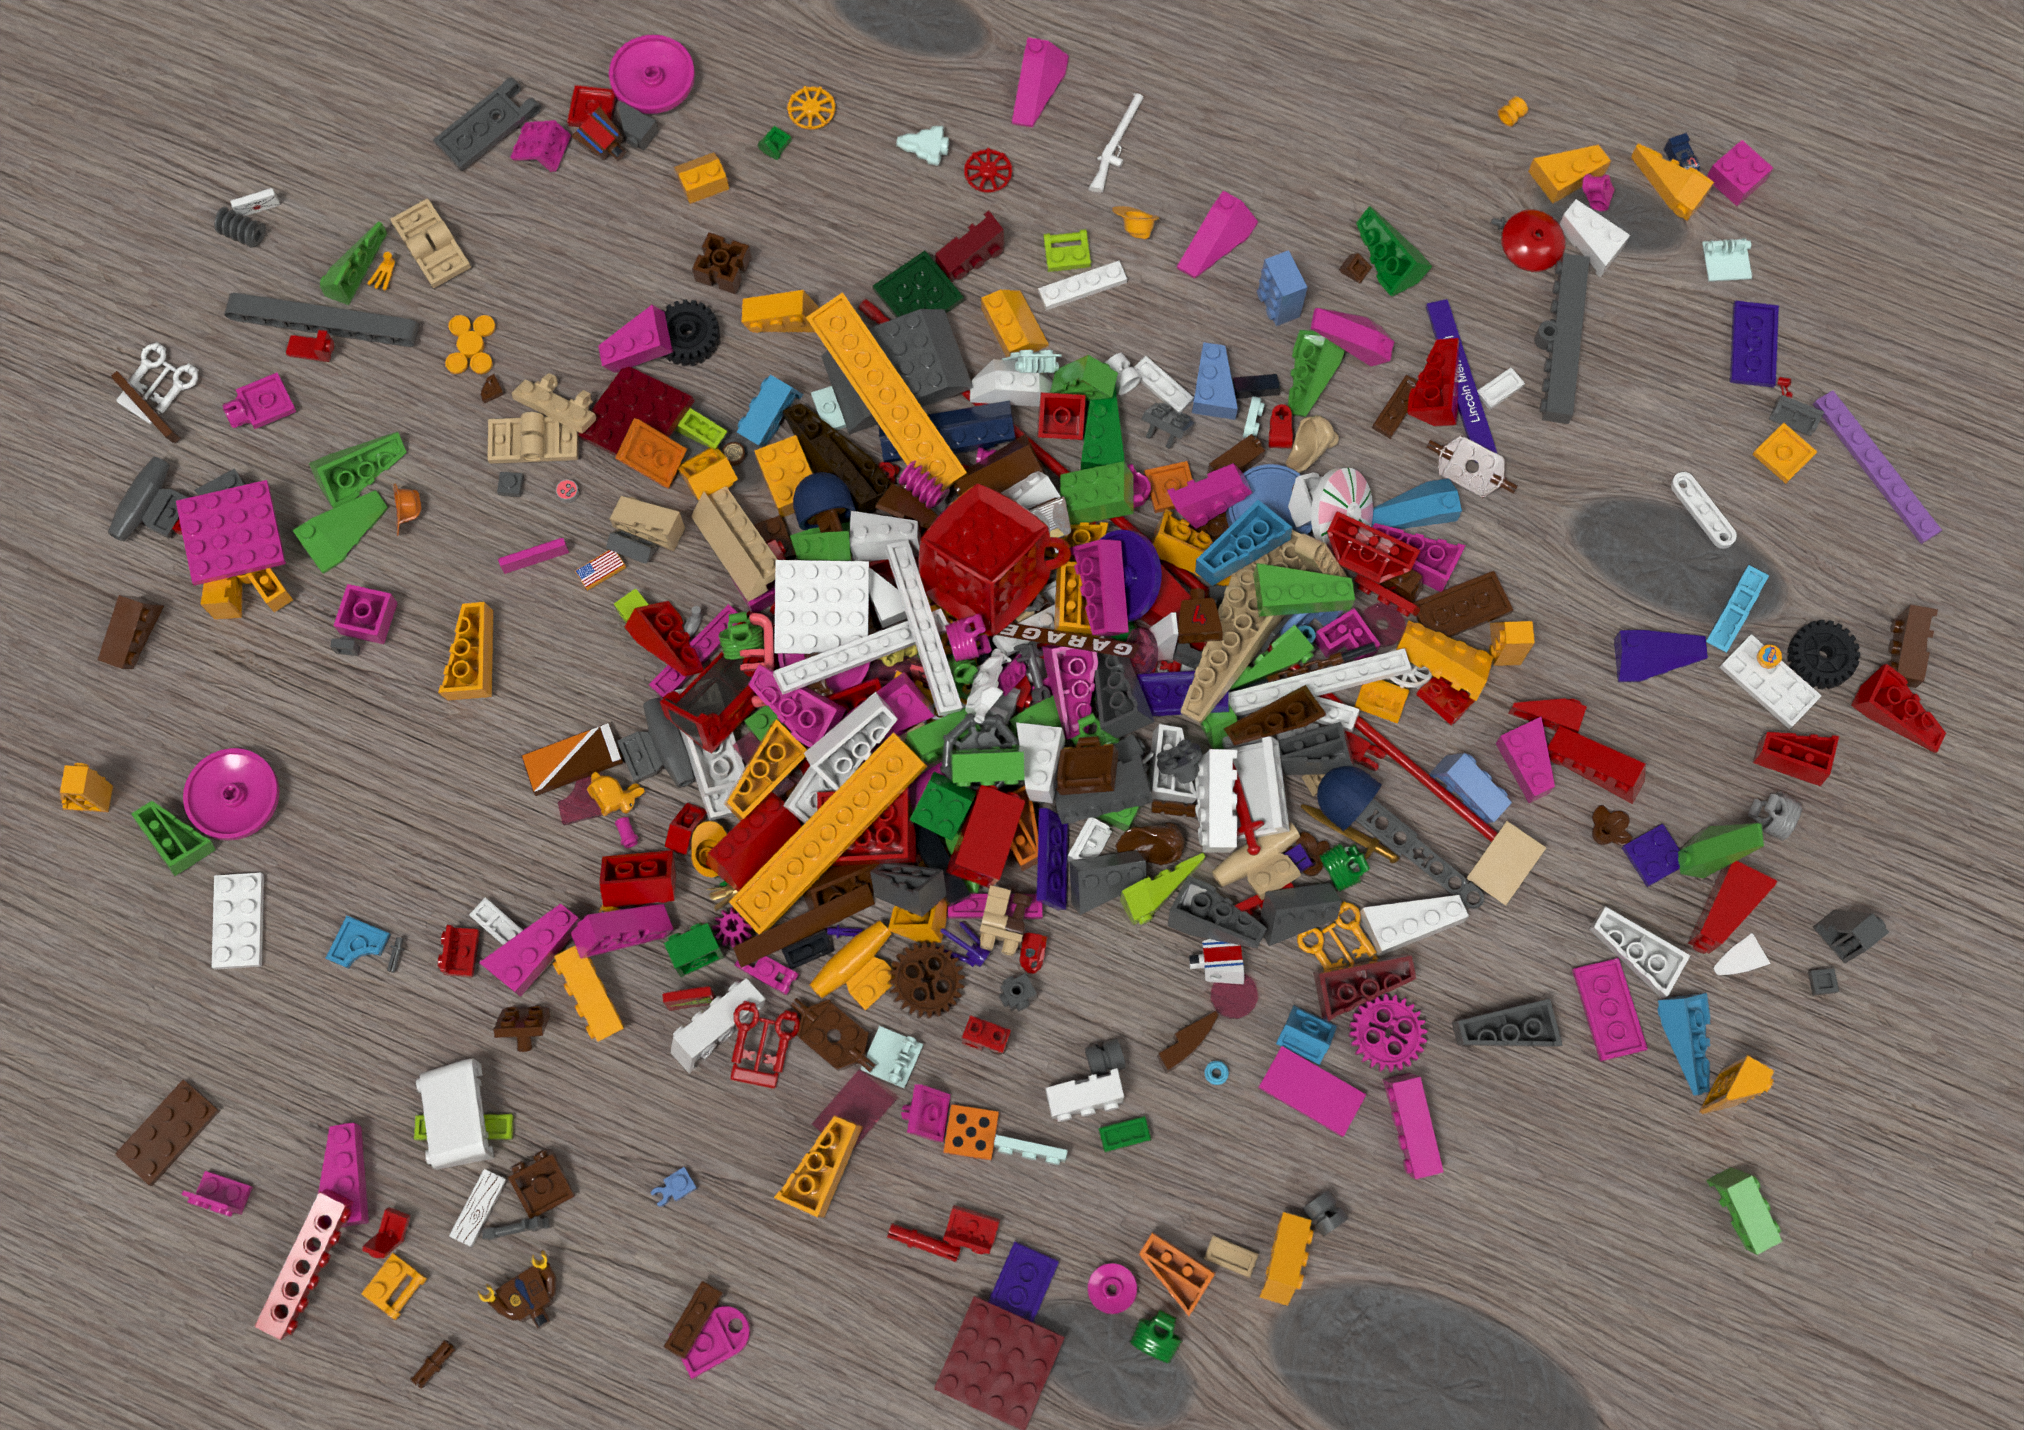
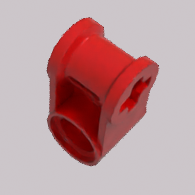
M1279 404L1273 408L1270 418L1269 448L1291 449L1293 440L1292 412L1287 405Z

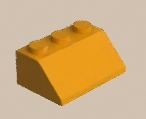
M1000 289L981 298V310L1006 358L1010 357V353L1020 352L1021 350H1033L1034 353L1049 346L1021 291Z

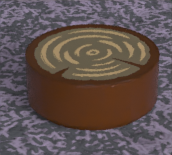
M731 442L724 446L722 453L727 457L730 465L736 466L744 461L745 451L741 444Z

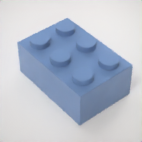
M1288 250L1264 259L1261 279H1259V288L1257 290L1260 301H1264L1267 307L1266 313L1268 318L1273 320L1276 326L1300 317L1307 291V285Z

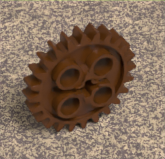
M923 941L920 948L916 943H913L912 951L905 947L903 949L905 956L898 953L896 957L900 962L893 961L891 965L895 970L888 972L890 976L894 977V979L887 982L889 985H894V988L889 992L890 994H897L894 1003L901 1001L900 1010L908 1007V1015L917 1011V1018H921L923 1013H925L927 1019H930L932 1012H934L936 1017L941 1016L940 1009L945 1013L949 1012L947 1004L953 1007L956 1006L953 998H961L962 995L957 990L965 987L959 983L965 976L958 975L963 966L956 967L955 965L959 958H950L952 950L945 954L943 952L944 945L935 949V942H932L927 947L926 942ZM929 959H934L938 962L939 968L937 971H933L928 967ZM918 960H921L923 963L924 973L922 971L921 966L918 964ZM907 967H913L916 970V978H909L906 975ZM924 975L926 978H931V981L928 984L926 982L922 983L921 981ZM937 982H943L946 985L947 990L945 993L937 991ZM915 989L923 991L925 996L923 1001L915 999L913 994ZM929 989L931 993L934 995V1000H931Z

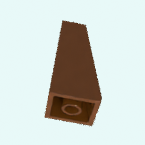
M1026 434L966 469L967 474L956 480L954 488L959 496L975 484H982L1002 493L1032 473L1039 471L1046 475V472Z

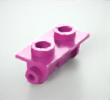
M1018 654L1011 662L1005 663L998 676L997 681L999 684L997 688L1003 691L1004 696L1026 675L1025 664L1017 662V659L1021 658V654Z

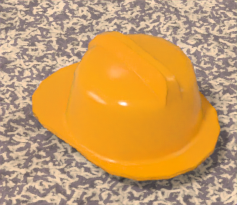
M1115 206L1112 208L1114 213L1123 217L1125 231L1135 238L1148 239L1153 230L1155 220L1160 218L1157 215H1151L1132 207Z
M707 821L701 823L696 827L692 835V864L698 873L710 878L719 875L706 865L707 854L727 835L724 828L716 822Z

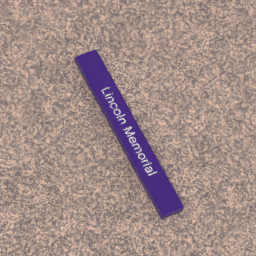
M1448 299L1427 303L1425 308L1435 339L1459 338L1458 411L1468 439L1497 454Z

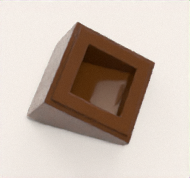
M1354 253L1347 257L1339 271L1360 284L1372 266L1359 253Z

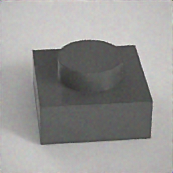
M500 472L497 489L498 495L521 497L524 480L523 474Z
M341 636L340 639L332 638L330 647L336 654L359 656L360 647L353 638Z
M1834 968L1808 972L1813 996L1839 992Z

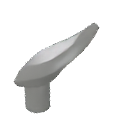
M699 606L692 607V615L688 618L683 628L684 632H688L690 637L696 632L701 623L702 613Z

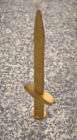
M1304 804L1301 805V808L1315 820L1367 848L1366 860L1373 852H1376L1389 859V863L1398 862L1400 857L1392 850L1379 844V840L1376 837L1372 839L1350 826L1342 831L1321 810Z

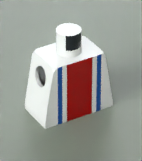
M1208 939L1202 942L1203 954L1189 955L1190 969L1204 968L1205 980L1207 982L1244 984L1241 945Z

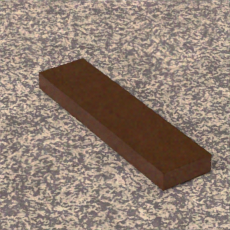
M118 371L111 375V378L168 440L172 443H177L181 439L126 377Z

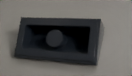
M1277 374L1233 377L1236 399L1280 394L1281 389Z
M825 929L781 949L791 970L834 952Z

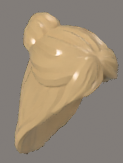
M1320 415L1302 419L1286 465L1288 468L1301 473L1317 461L1327 448L1330 449L1337 445L1339 437L1334 432L1331 423Z

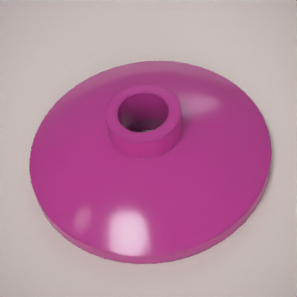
M1113 1263L1102 1265L1092 1273L1089 1279L1088 1295L1090 1301L1101 1312L1107 1314L1124 1312L1132 1305L1136 1298V1280L1133 1274L1122 1265ZM1109 1285L1116 1287L1117 1291L1115 1294L1108 1293L1107 1287Z

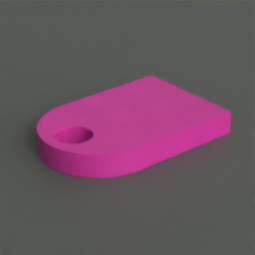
M726 1306L715 1308L686 1360L681 1358L691 1379L732 1358L745 1348L750 1337V1326L746 1317L739 1310ZM733 1319H740L743 1323L742 1330L738 1333H732L729 1329V1324Z

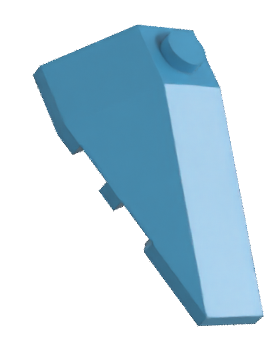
M1449 478L1425 482L1374 507L1371 527H1373L1374 523L1397 529H1406L1458 521L1462 512L1458 491Z
M1707 993L1658 1000V1015L1661 1018L1662 1027L1693 1095L1709 1092L1710 1062L1705 1058L1707 1047H1710V1039L1706 1038V1025H1710Z

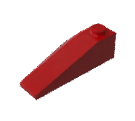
M1459 338L1436 339L1426 359L1427 364L1423 372L1419 373L1415 388H1412L1409 393L1407 413L1432 426L1456 425L1458 411Z
M669 601L634 608L624 627L636 643L685 677L701 673L704 670L696 650L690 646L688 632H684L682 617Z
M1883 664L1859 687L1851 706L1872 721L1934 753L1938 752L1946 732L1932 713L1926 712L1919 701L1921 699L1917 693L1913 694L1906 685L1908 681L1905 677L1888 664Z

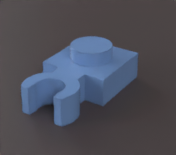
M683 1167L663 1180L666 1187L653 1189L651 1195L655 1196L658 1193H662L663 1199L657 1205L663 1207L668 1203L670 1197L673 1196L677 1202L696 1190L697 1187L686 1168Z

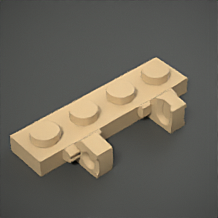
M550 373L544 376L541 382L537 381L535 384L525 379L512 392L514 400L582 434L596 421L595 413L589 411V406L592 404L591 393L583 390L576 396L575 400L570 399L568 401L553 393L558 383L556 376Z

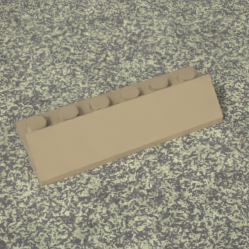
M726 486L709 496L703 492L691 515L692 520L749 602L768 591L766 585L775 580L777 558Z

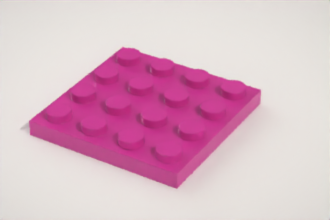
M267 480L176 501L191 580L194 586L286 564Z

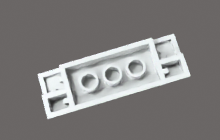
M711 679L698 682L694 686L695 691L699 689V686L705 685ZM716 680L685 710L686 712L696 717L701 713L709 715L713 712L718 716L722 713L725 707ZM686 688L674 691L678 692L680 695ZM680 716L677 722L701 741L696 724ZM680 730L709 821L728 816L730 818L734 817L735 815L724 805V802L745 767L733 732L711 754Z

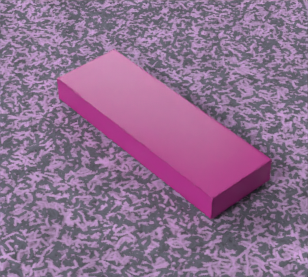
M559 538L501 557L498 561L504 574L568 554L569 550L564 538Z

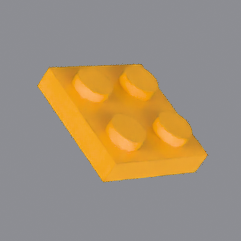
M1783 423L1752 455L1787 484L1816 455L1817 451Z

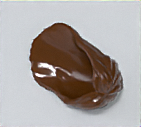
M1166 823L1164 826L1132 827L1121 835L1115 843V847L1118 853L1137 850L1146 862L1162 866L1173 863L1181 858L1184 848V837L1179 827L1173 823Z

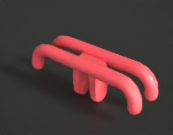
M752 613L749 616L750 623L752 625H759L764 629V649L740 650V656L745 658L762 657L764 662L745 663L740 665V670L756 671L758 665L761 664L775 671L772 622L763 614ZM759 696L752 697L754 707L766 706Z

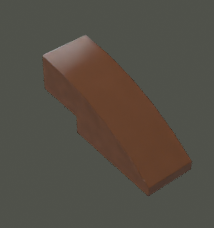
M1216 1011L1175 1033L1173 1039L1176 1044L1158 1053L1157 1058L1166 1074L1180 1066L1201 1046L1218 1017Z

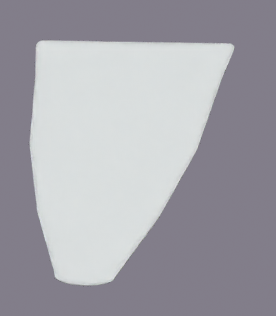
M1751 933L1733 946L1714 966V971L1717 975L1737 974L1769 965L1770 962L1755 936Z

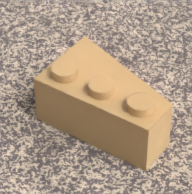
M621 496L610 517L613 528L634 534L671 551L675 550L685 530L679 511L645 503L633 497Z

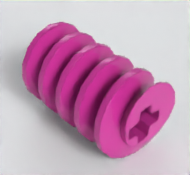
M914 460L902 472L899 484L906 485L905 489L912 491L914 497L920 496L919 501L921 503L926 502L928 509L936 507L946 498L950 489L942 492L943 483L941 482L935 486L937 478L933 477L928 480L930 472L927 471L922 474L923 466L920 465L915 468L916 460Z

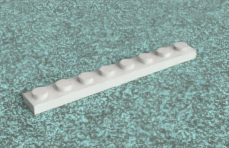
M909 540L887 544L885 550L938 716L959 712L962 710V704Z
M941 608L932 611L939 635L947 633L945 625H948V622ZM909 622L900 623L774 671L773 676L784 695L915 645Z
M1404 648L1230 692L1229 704L1235 715L1240 716L1255 712L1304 685L1307 686L1315 697L1410 673L1411 666Z

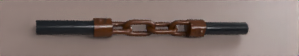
M1374 642L1342 653L1331 654L1329 659L1323 661L1318 659L1305 663L1302 668L1293 671L1284 670L1268 675L1265 679L1235 688L1234 690L1238 691L1281 680L1280 675L1286 673L1289 678L1321 670L1328 665L1337 666L1343 664L1344 661L1377 650ZM1318 663L1317 666L1320 668L1308 671L1307 666Z

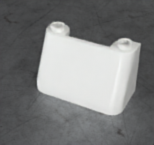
M474 1058L420 1073V1078L416 1079L418 1093L422 1095L429 1149L425 1151L426 1161L428 1165L431 1164L436 1170L494 1158L493 1148L488 1145V1140L485 1139L489 1138V1135L485 1130L480 1093L482 1083L477 1078L483 1076L481 1063Z

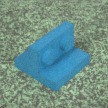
M1293 1005L1276 1044L1320 1065L1330 1047L1337 1026Z

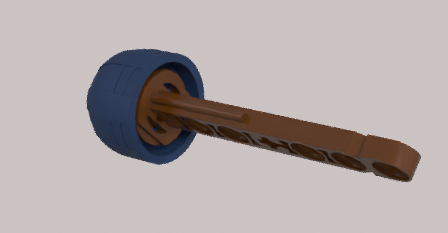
M825 472L811 474L805 477L796 487L793 507L799 527L802 530L819 527L821 533L843 531L841 522L851 517V511H856L847 485L833 474ZM868 608V635L876 633V629L873 628V620Z

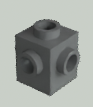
M1026 973L1017 978L1013 975L1003 981L1004 985L1000 986L1001 994H999V998L1004 1007L1009 1006L1011 1011L1015 1009L1018 1012L1031 1005L1030 1001L1037 998V993ZM1014 992H1019L1020 994H1019V995H1014L1013 993H1014Z

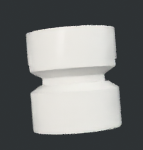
M1118 353L1105 362L1118 373L1115 387L1119 395L1128 393L1140 382V374L1134 367H1130V362L1123 353Z

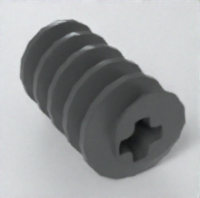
M227 207L219 209L215 217L214 226L218 234L231 238L234 241H239L243 245L246 244L250 248L258 246L265 236L266 227L263 223L259 224L257 220L251 221L250 217H243L241 213L236 214L234 210H228Z

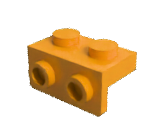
M1383 680L1363 684L1354 707L1398 724L1409 690Z

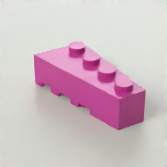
M652 903L638 908L589 914L577 923L578 926L571 932L580 959L664 939L673 931V927L664 904L654 905Z
M1406 1073L1382 1079L1392 1111L1393 1123L1399 1135L1397 1136L1398 1144L1405 1156L1403 1165L1406 1174H1410L1414 1179L1443 1173L1421 1077L1412 1073Z

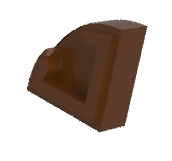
M495 374L486 379L481 390V398L484 404L504 395Z

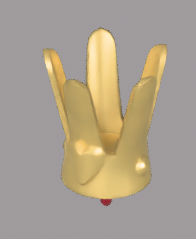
M729 884L723 887L707 888V890L721 889L709 894L712 900L727 897L715 905V911L727 905L738 893Z

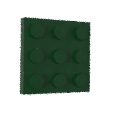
M925 250L873 285L874 292L896 318L919 309L945 310V313L964 302L963 295Z

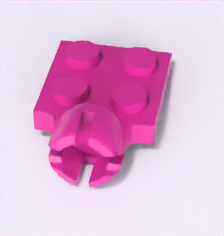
M278 373L235 389L237 397L222 405L223 411L233 428L250 423L254 429H257L296 412Z

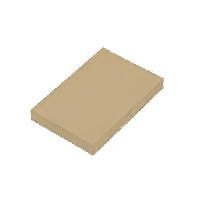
M1506 821L1466 879L1506 906L1546 847Z

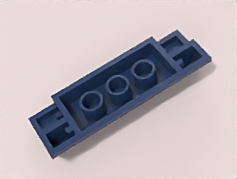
M1010 400L927 415L954 454L976 451L979 447L984 449L995 447L994 444L1011 442L1016 439ZM879 425V438L884 463L903 460Z

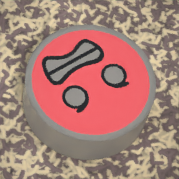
M570 479L560 481L555 489L559 500L565 503L573 502L579 495L577 484Z

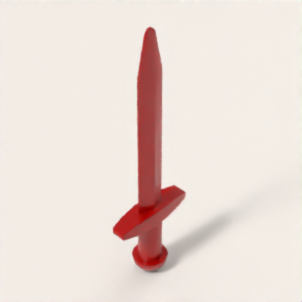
M1237 772V780H1235L1234 787L1232 788V792L1237 794L1236 810L1241 827L1237 828V836L1245 835L1248 844V854L1256 856L1260 853L1261 847L1257 845L1254 831L1265 823L1263 821L1252 822Z

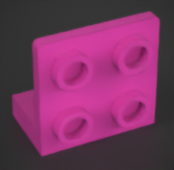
M555 120L526 122L521 128L520 136L513 147L510 158L513 161L536 159L550 172L557 171L571 134Z
M205 1171L196 1194L183 1190L182 1196L188 1197L187 1203L206 1209L210 1208L211 1211L232 1217L233 1213L242 1214L252 1186Z

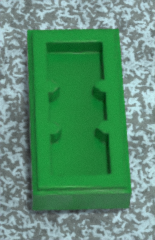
M1145 1116L1098 1128L1104 1153L1151 1141Z

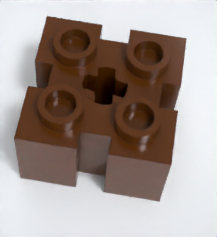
M708 232L702 245L704 256L698 254L692 268L694 279L696 282L712 286L713 282L718 283L720 290L736 294L742 281L740 271L746 272L752 258L749 245L734 240L730 245L726 243L725 237Z

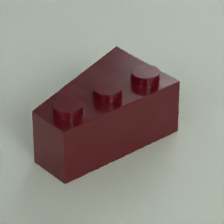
M989 210L984 213L986 218L975 226L972 223L967 227L970 231L963 237L958 239L956 236L935 253L936 264L951 282L962 279L969 271L980 268L985 261L998 257L1004 250V229Z

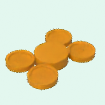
M487 315L479 316L473 323L474 331H470L471 323L466 316H454L449 321L448 327L450 332L458 337L457 348L459 352L452 353L446 358L445 365L447 370L452 374L463 373L468 367L467 358H471L470 366L475 373H488L493 366V362L488 354L482 353L484 350L482 337L493 334L496 328L494 320Z

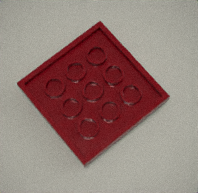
M625 367L619 371L591 409V412L595 413L596 421L583 434L578 432V438L616 456L634 418L670 437L695 400L691 395L634 368Z
M974 1295L934 1390L1020 1430H1026L1065 1336Z

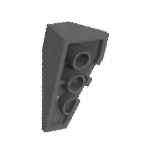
M1189 875L1170 909L1167 925L1191 936L1257 949L1267 930L1264 925L1247 912H1241L1232 905L1233 902L1229 898H1223L1216 892V888Z

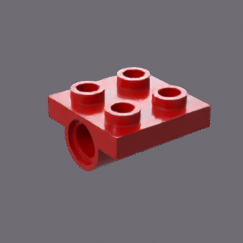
M1433 677L1419 689L1416 695L1452 726L1475 701L1469 697L1466 691L1462 689L1458 691L1451 687L1452 682L1447 679Z

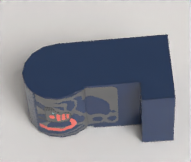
M1687 133L1669 138L1663 149L1669 161L1674 159L1679 161L1678 166L1687 170L1689 167L1700 171L1699 161L1689 145L1690 139Z

